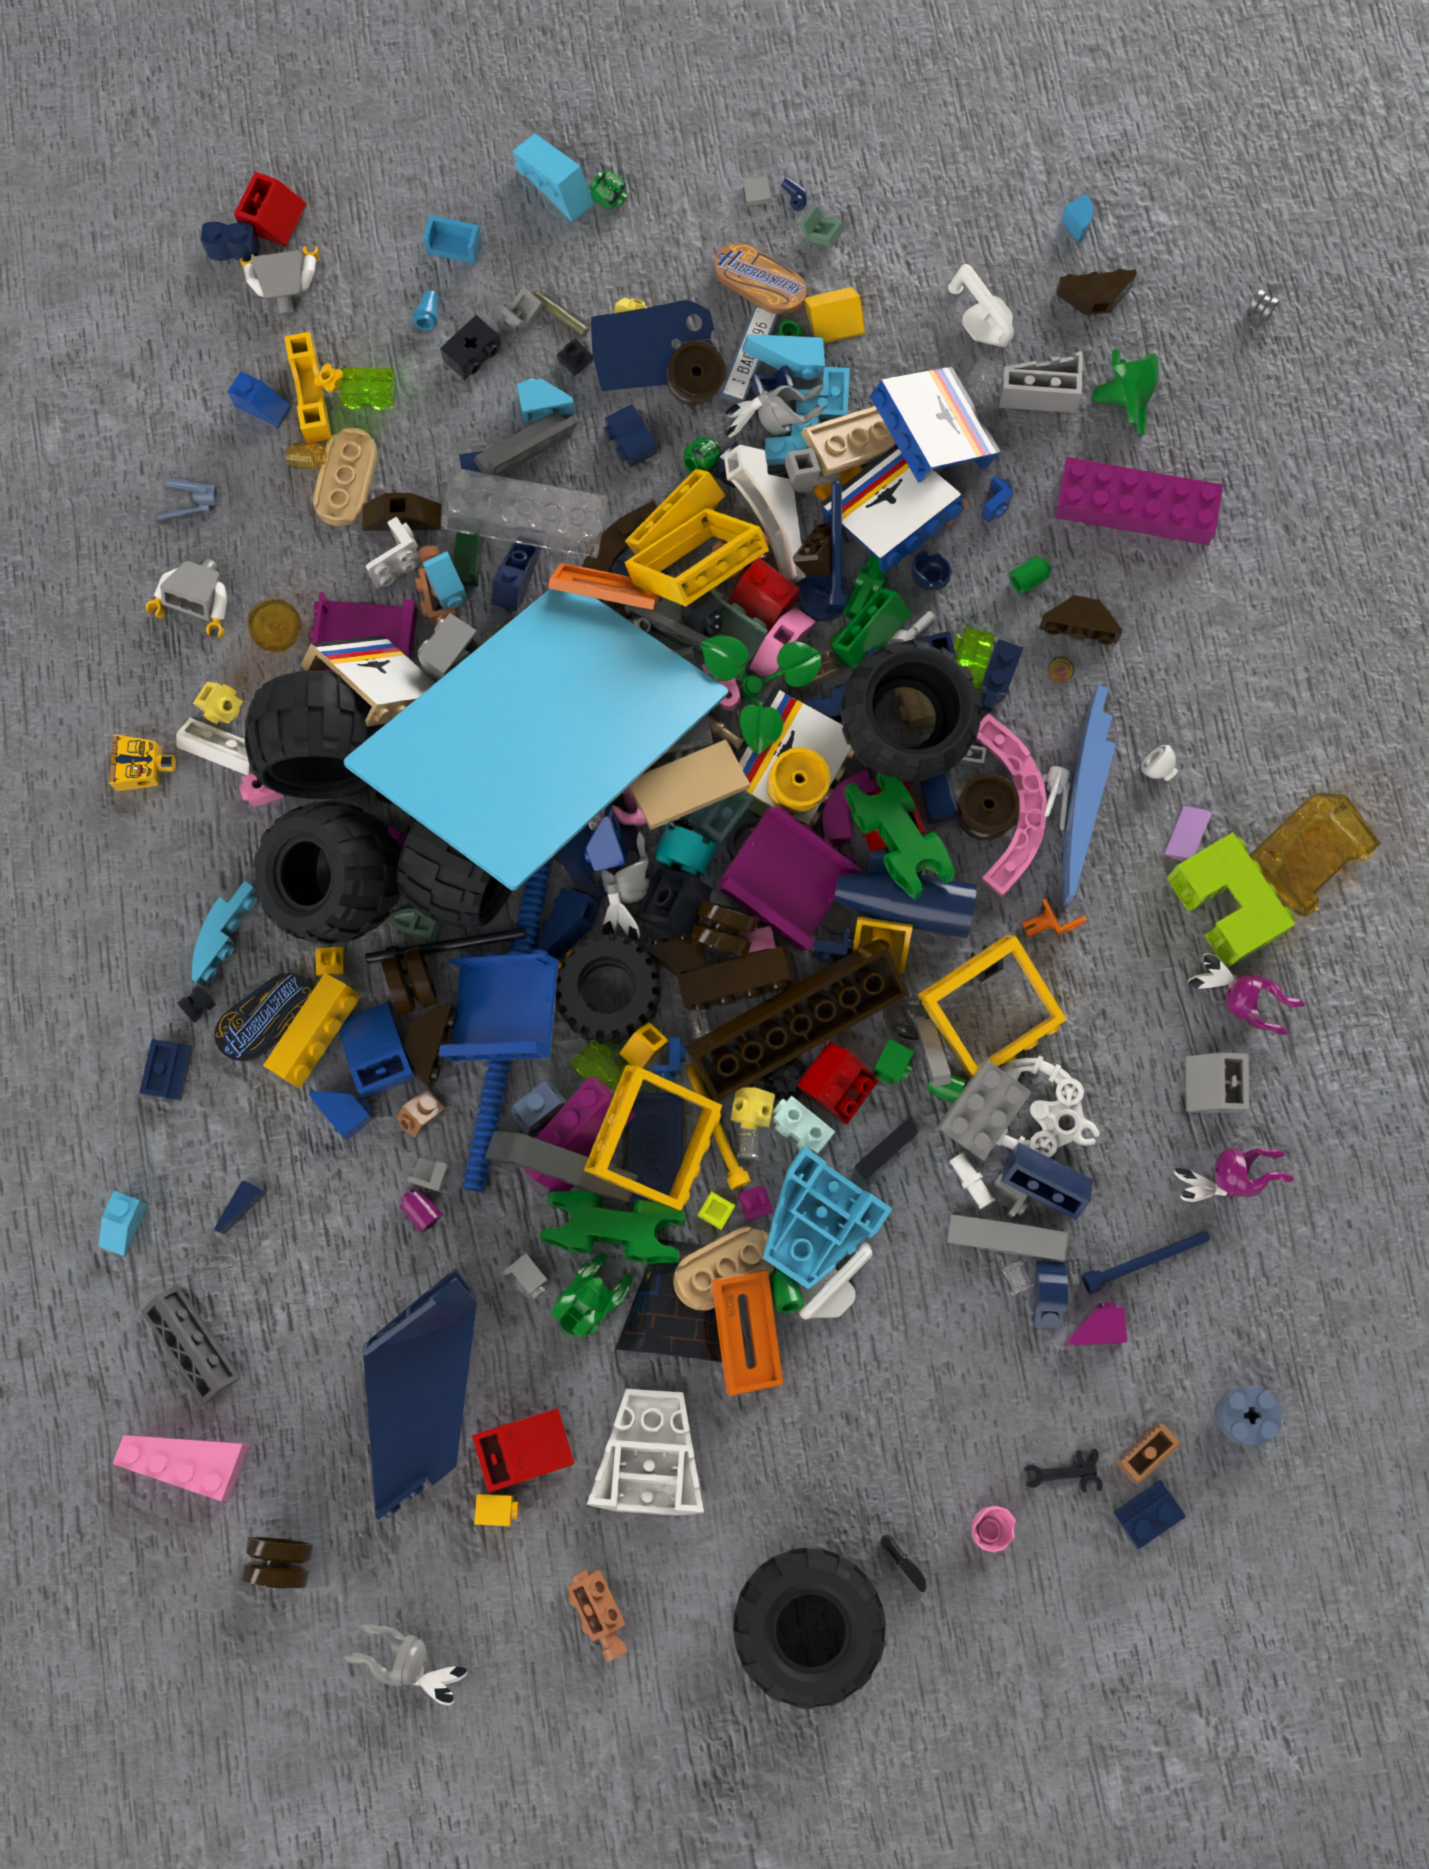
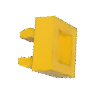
M344 947L316 948L317 977H322L324 973L330 976H345Z

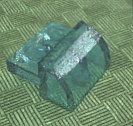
M742 791L680 817V819L701 832V835L707 840L722 845L753 804L754 798Z

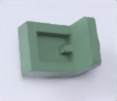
M816 206L811 207L800 223L808 242L831 248L845 230L842 221L822 217L819 208Z

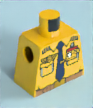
M113 734L109 784L116 791L157 786L160 784L161 771H175V756L162 755V749L155 741Z

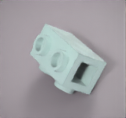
M792 1096L788 1101L782 1099L773 1110L776 1114L773 1122L777 1124L774 1128L784 1137L788 1138L791 1135L797 1140L796 1146L800 1150L804 1146L818 1155L835 1134L832 1128Z

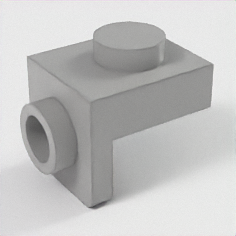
M522 287L510 307H502L500 312L507 316L505 321L515 329L519 326L529 329L545 303L529 290Z
M1000 1174L992 1186L1015 1201L1006 1216L1009 1218L1014 1217L1015 1214L1021 1216L1030 1203L1026 1200L1028 1195L1001 1182L1003 1174Z

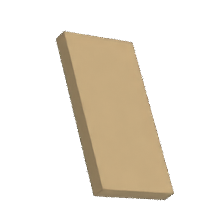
M875 406L803 428L801 432L808 448H813L824 477L875 461L896 444Z
M723 740L640 775L628 788L650 830L749 789L750 783L727 740Z

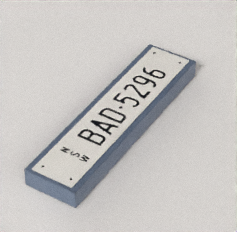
M754 306L721 390L720 398L736 403L747 400L751 390L750 378L753 374H757L762 361L742 352V346L747 334L772 335L779 318L778 314H772L761 307Z

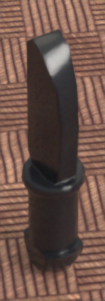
M889 1535L882 1536V1547L889 1552L897 1565L900 1564V1568L918 1590L925 1592L927 1588L926 1578L920 1569L907 1558L908 1555L904 1554L894 1542L893 1537Z

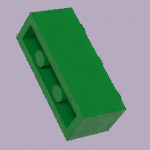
M879 587L833 642L831 647L846 667L855 670L867 656L866 651L885 646L898 629L902 627L911 613L897 592Z

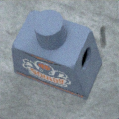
M544 1081L512 1106L511 1116L525 1135L531 1136L553 1119L567 1101L553 1083Z

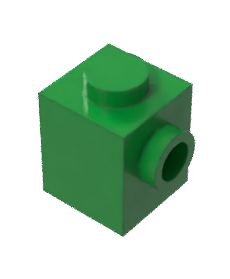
M889 1039L873 1070V1073L877 1074L876 1079L887 1085L892 1083L897 1085L900 1079L906 1081L913 1068L908 1063L914 1051Z

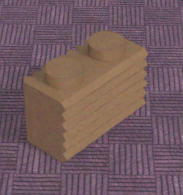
M1152 1424V1428H1148V1432H1144V1436L1140 1435V1440L1136 1439V1443H1132V1447H1128V1451H1123V1455H1119V1459H1115V1464L1133 1483L1140 1484L1181 1443L1164 1424Z

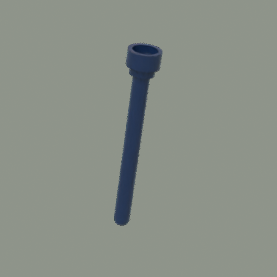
M838 480L833 481L831 484L832 590H829V595L826 596V607L833 609L846 608L848 606V596L845 595V590L842 589V484Z
M1205 1231L1105 1271L1089 1270L1081 1274L1083 1284L1087 1292L1092 1295L1101 1291L1102 1287L1106 1286V1282L1207 1243L1210 1240V1235Z

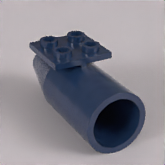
M881 849L876 850V852H870L866 872L838 874L834 902L872 919L913 925L912 929L962 938H967L969 935L977 884L955 880L946 884L938 877L922 875L923 870L916 874L922 883L923 891L921 892V897L914 900L895 883L885 867L883 856L890 851Z

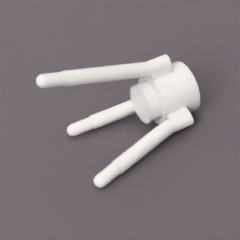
M1052 766L1048 775L1044 774L1042 776L1044 786H1047L1046 789L1051 792L1044 815L1046 817L1050 815L1056 794H1061L1063 791L1060 829L1064 830L1068 795L1071 783L1068 781L1071 773L1065 768Z

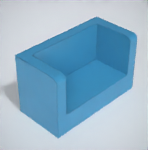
M429 215L423 235L427 254L476 264L482 244L479 225Z

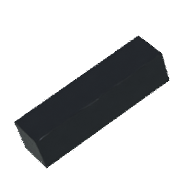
M906 1119L857 1163L854 1168L867 1180L919 1132Z

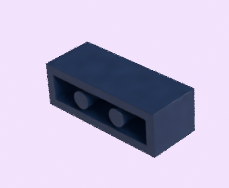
M1018 1142L1005 1160L1001 1182L1075 1220L1091 1202L1092 1179Z

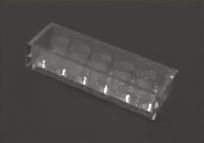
M451 467L442 510L441 529L472 535L478 534L483 537L598 558L608 496Z

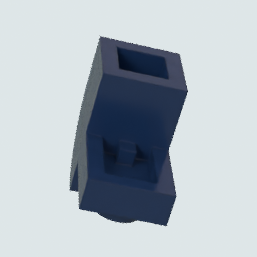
M1036 1260L1034 1275L1036 1296L1033 1316L1034 1328L1063 1329L1064 1315L1068 1308V1276L1065 1262Z

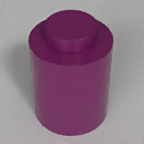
M412 1188L400 1199L403 1202L400 1205V1209L421 1233L430 1229L443 1216V1213L422 1189L415 1191Z

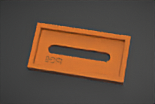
M560 563L549 579V589L654 610L660 598L657 594L635 586L629 576Z
M768 1270L712 1279L726 1394L732 1396L783 1385ZM740 1294H744L748 1302L747 1309L755 1362L751 1369H748L746 1366L738 1307V1296Z

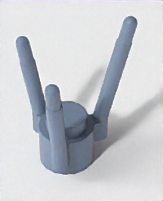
M167 478L166 487L193 491V500L195 503H199V506L160 514L157 516V519H168L200 511L209 512L210 506L217 505V486Z

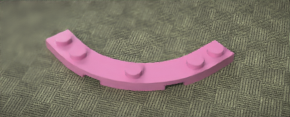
M988 713L980 722L976 741L987 748L1003 764L1010 774L1019 795V820L1014 837L1004 854L982 877V881L1003 898L1027 871L1039 850L1046 825L1044 812L1047 798L1040 770L1038 771L1028 749L1019 738Z

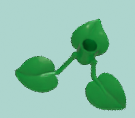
M729 636L708 638L700 643V647L703 652L705 665L710 674L720 681H730L736 678L740 671V677L738 678L740 681L738 684L740 697L749 703L753 702L757 705H747L743 708L739 716V725L747 745L756 755H759L780 737L783 730V721L776 709L772 707L763 708V703L755 697L762 693L764 684L783 674L787 684L791 687L807 685L819 672L821 655L819 651L802 642H790L780 648L777 654V663L781 670L762 680L757 676H748L746 678L745 669L742 665L747 662L749 653L744 644L738 639Z

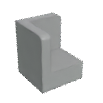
M418 1158L412 1177L408 1176L407 1182L411 1185L442 1194L451 1167L439 1161L433 1162Z

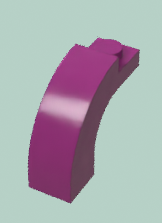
M868 770L856 773L843 780L832 791L825 804L821 826L822 838L830 840L835 846L850 844L852 838L849 822L851 809L844 794L845 786L853 782L864 794L869 796L881 790L877 784L876 777L873 780H869Z

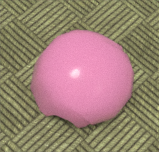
M998 1506L982 1508L975 1514L971 1523L973 1541L980 1549L992 1553L1005 1550L1015 1538L1014 1525L1016 1524V1519L1005 1508Z

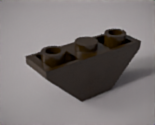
M1118 269L1114 272L1105 273L1095 271L1085 275L1068 274L1060 277L1056 293L1057 296L1084 315L1111 313L1132 288L1137 272L1136 269Z
M384 493L363 504L362 530L391 531L387 522L395 517L398 518L402 525L407 523L411 530H441L442 506L438 502L413 493Z
M830 523L817 525L793 556V562L807 577L832 574Z
M1073 595L1045 613L1039 624V630H1045L1050 635H1059L1061 633L1071 635L1072 638L1078 640L1094 639L1105 645L1117 644L1122 634V628L1101 600Z
M448 1002L413 1020L403 1047L422 1083L428 1087H431L433 1081L438 1080L441 1071V1065H438L440 1045H449V1039L446 1037L449 1028H454L457 1019L454 1006Z

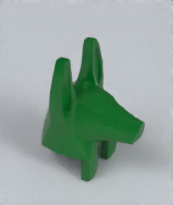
M1115 349L1112 351V368L1116 378L1103 385L1096 386L1093 390L1092 400L1093 403L1112 404L1127 408L1130 424H1137L1138 435L1143 436L1146 432L1148 403L1156 389L1159 377L1157 354H1147L1142 360L1126 362L1125 359H1121L1120 351Z
M604 1253L597 1255L581 1267L576 1273L571 1286L557 1297L556 1305L550 1312L558 1320L560 1330L567 1336L583 1338V1336L596 1333L606 1316L617 1309L628 1294L633 1280V1276L627 1274L610 1291L603 1284L601 1278H595L596 1273L607 1259Z

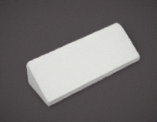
M189 718L177 732L176 745L179 749L245 775H249L253 767L249 765L245 749V739L193 718Z

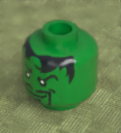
M610 170L604 173L600 171L589 187L592 190L591 198L606 210L613 209L615 205L620 208L628 196L625 193L626 182Z
M703 436L696 439L684 450L683 463L685 468L690 473L695 469L711 472L717 466L721 456V448L715 440H711L708 437Z

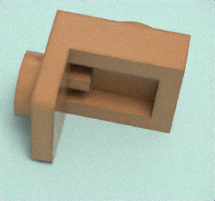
M427 1088L402 1106L397 1120L402 1129L409 1132L415 1138L423 1127L443 1114L446 1108Z

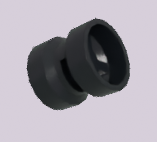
M200 985L192 989L191 995L183 997L177 1002L179 1007L194 1023L202 1018V1013L216 1006V1003Z

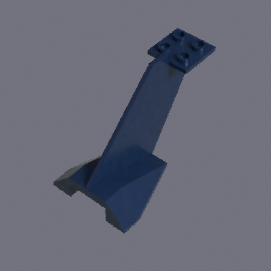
M456 1268L365 1342L362 1348L375 1500L374 1516L378 1520L384 1515L389 1518L401 1507L399 1503L407 1496L410 1499L417 1496L425 1488L423 1483L426 1482V1478L434 1485L457 1465L474 1322L478 1304L476 1296Z

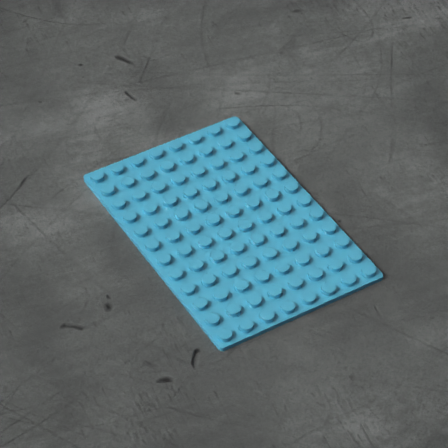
M549 589L344 759V765L510 890H517L727 696L728 689L645 631L638 629L633 623L598 599Z

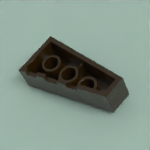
M783 946L677 975L683 1005L685 1008L693 1010L694 1013L707 1011L710 1009L709 1006L718 1004L720 1006L735 1003L736 1000L755 998L762 994L788 989L800 982L794 955Z

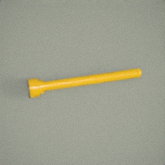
M688 1064L686 1072L695 1093L710 1099L694 1065ZM719 1121L713 1128L712 1133L729 1170L727 1173L729 1187L731 1190H736L752 1181L748 1172L744 1171L743 1167H739Z

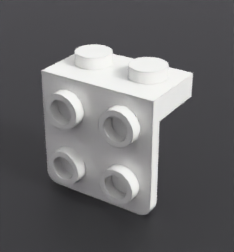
M397 517L387 522L397 546L366 565V569L376 588L391 585L396 577L403 573L412 572L420 563L416 550L418 544L413 538L414 534L407 523L402 525Z

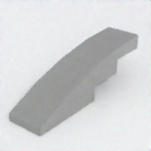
M951 1214L947 1243L1006 1252L1012 1255L1066 1261L1069 1233Z

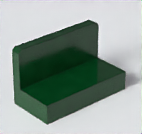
M475 525L474 533L456 532L453 565L462 585H479L483 547L481 526Z

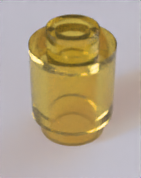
M294 443L286 449V462L295 469L320 470L321 464L324 465L327 460L326 450L323 449L320 443Z

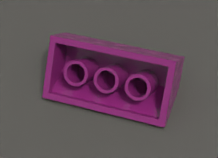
M597 1076L587 1078L536 1139L589 1157L614 1092ZM632 1109L630 1111L624 1129L637 1115V1113ZM522 1168L536 1182L553 1192H568L575 1186L527 1168Z

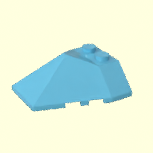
M803 1146L787 1170L762 1258L805 1288L810 1289L833 1270L836 1264L846 1255H851L868 1237H873L881 1228L892 1208L871 1193L856 1186L829 1167L826 1161Z

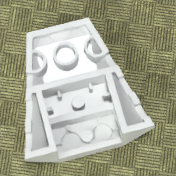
M626 1389L587 1505L617 1512L672 1516L704 1513L684 1394L682 1392Z

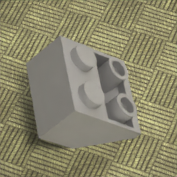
M1212 1053L1186 1056V1112L1243 1114L1248 1111L1249 1054Z

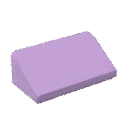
M1183 806L1164 855L1181 862L1195 855L1212 812Z

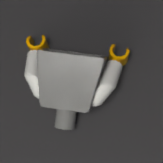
M304 246L303 254L300 250L261 256L251 254L250 261L245 262L243 257H241L240 262L244 268L246 282L258 296L264 297L268 302L277 301L279 314L285 315L294 313L292 298L303 297L304 291L310 286L315 273L316 263L320 258L318 247H315L314 252L308 253L307 246Z
M205 559L201 565L186 561L179 568L164 573L154 593L155 600H151L146 604L147 612L153 614L154 609L158 607L155 617L161 619L166 613V609L163 606L165 605L207 621L212 617L213 622L207 625L206 632L211 637L212 630L218 627V638L222 639L225 631L220 623L221 619L224 620L227 597L225 585L221 583L220 574L217 571L218 565L211 559Z

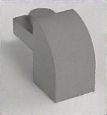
M813 448L787 453L784 464L792 488L795 491L802 493L812 492L814 486L831 484L835 480L839 481V472L824 477Z

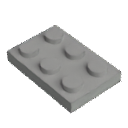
M984 1059L937 1128L984 1161L1029 1097L1031 1091L991 1061Z

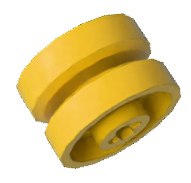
M803 747L791 748L780 754L773 763L766 781L767 795L774 806L782 805L792 811L793 815L806 814L817 807L828 791L831 781L829 767L824 758L814 750Z

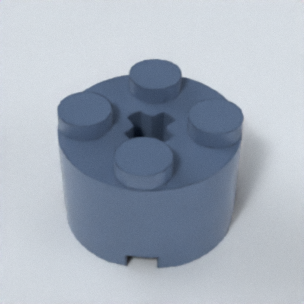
M1240 1386L1230 1389L1219 1400L1215 1411L1218 1428L1228 1439L1240 1445L1255 1446L1267 1443L1277 1436L1282 1419L1281 1409L1275 1396L1257 1386ZM1251 1412L1253 1417L1251 1419H1244V1413Z

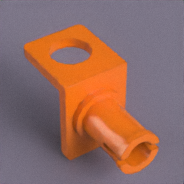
M1045 898L1042 899L1044 913L1021 922L1028 938H1031V936L1050 927L1052 930L1055 929L1057 935L1060 936L1086 924L1087 919L1085 916H1082L1059 927Z

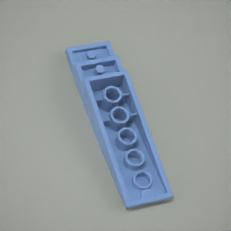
M1101 685L1097 686L1088 705L1073 771L1062 859L1061 908L1063 909L1068 907L1076 893L1116 743L1106 741L1112 715L1102 713L1109 688Z

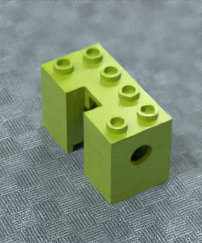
M1233 832L1178 864L1166 878L1188 912L1228 889L1233 894L1241 908L1215 923L1216 926L1204 935L1217 956L1228 968L1282 937L1295 925L1293 914L1286 906L1283 907L1277 898V890L1271 883L1266 882L1262 876L1263 872L1260 865L1255 860L1252 861L1246 852L1247 847L1244 841L1236 837Z

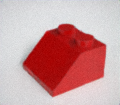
M757 558L740 578L727 603L730 605L736 603L745 610L747 617L752 620L754 617L761 620L767 625L766 630L769 633L780 617L789 612L798 602L800 588L760 558Z

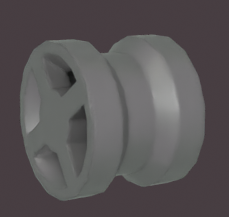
M1261 289L1247 312L1257 314L1261 321L1266 322L1278 304L1279 299L1269 297L1266 291Z

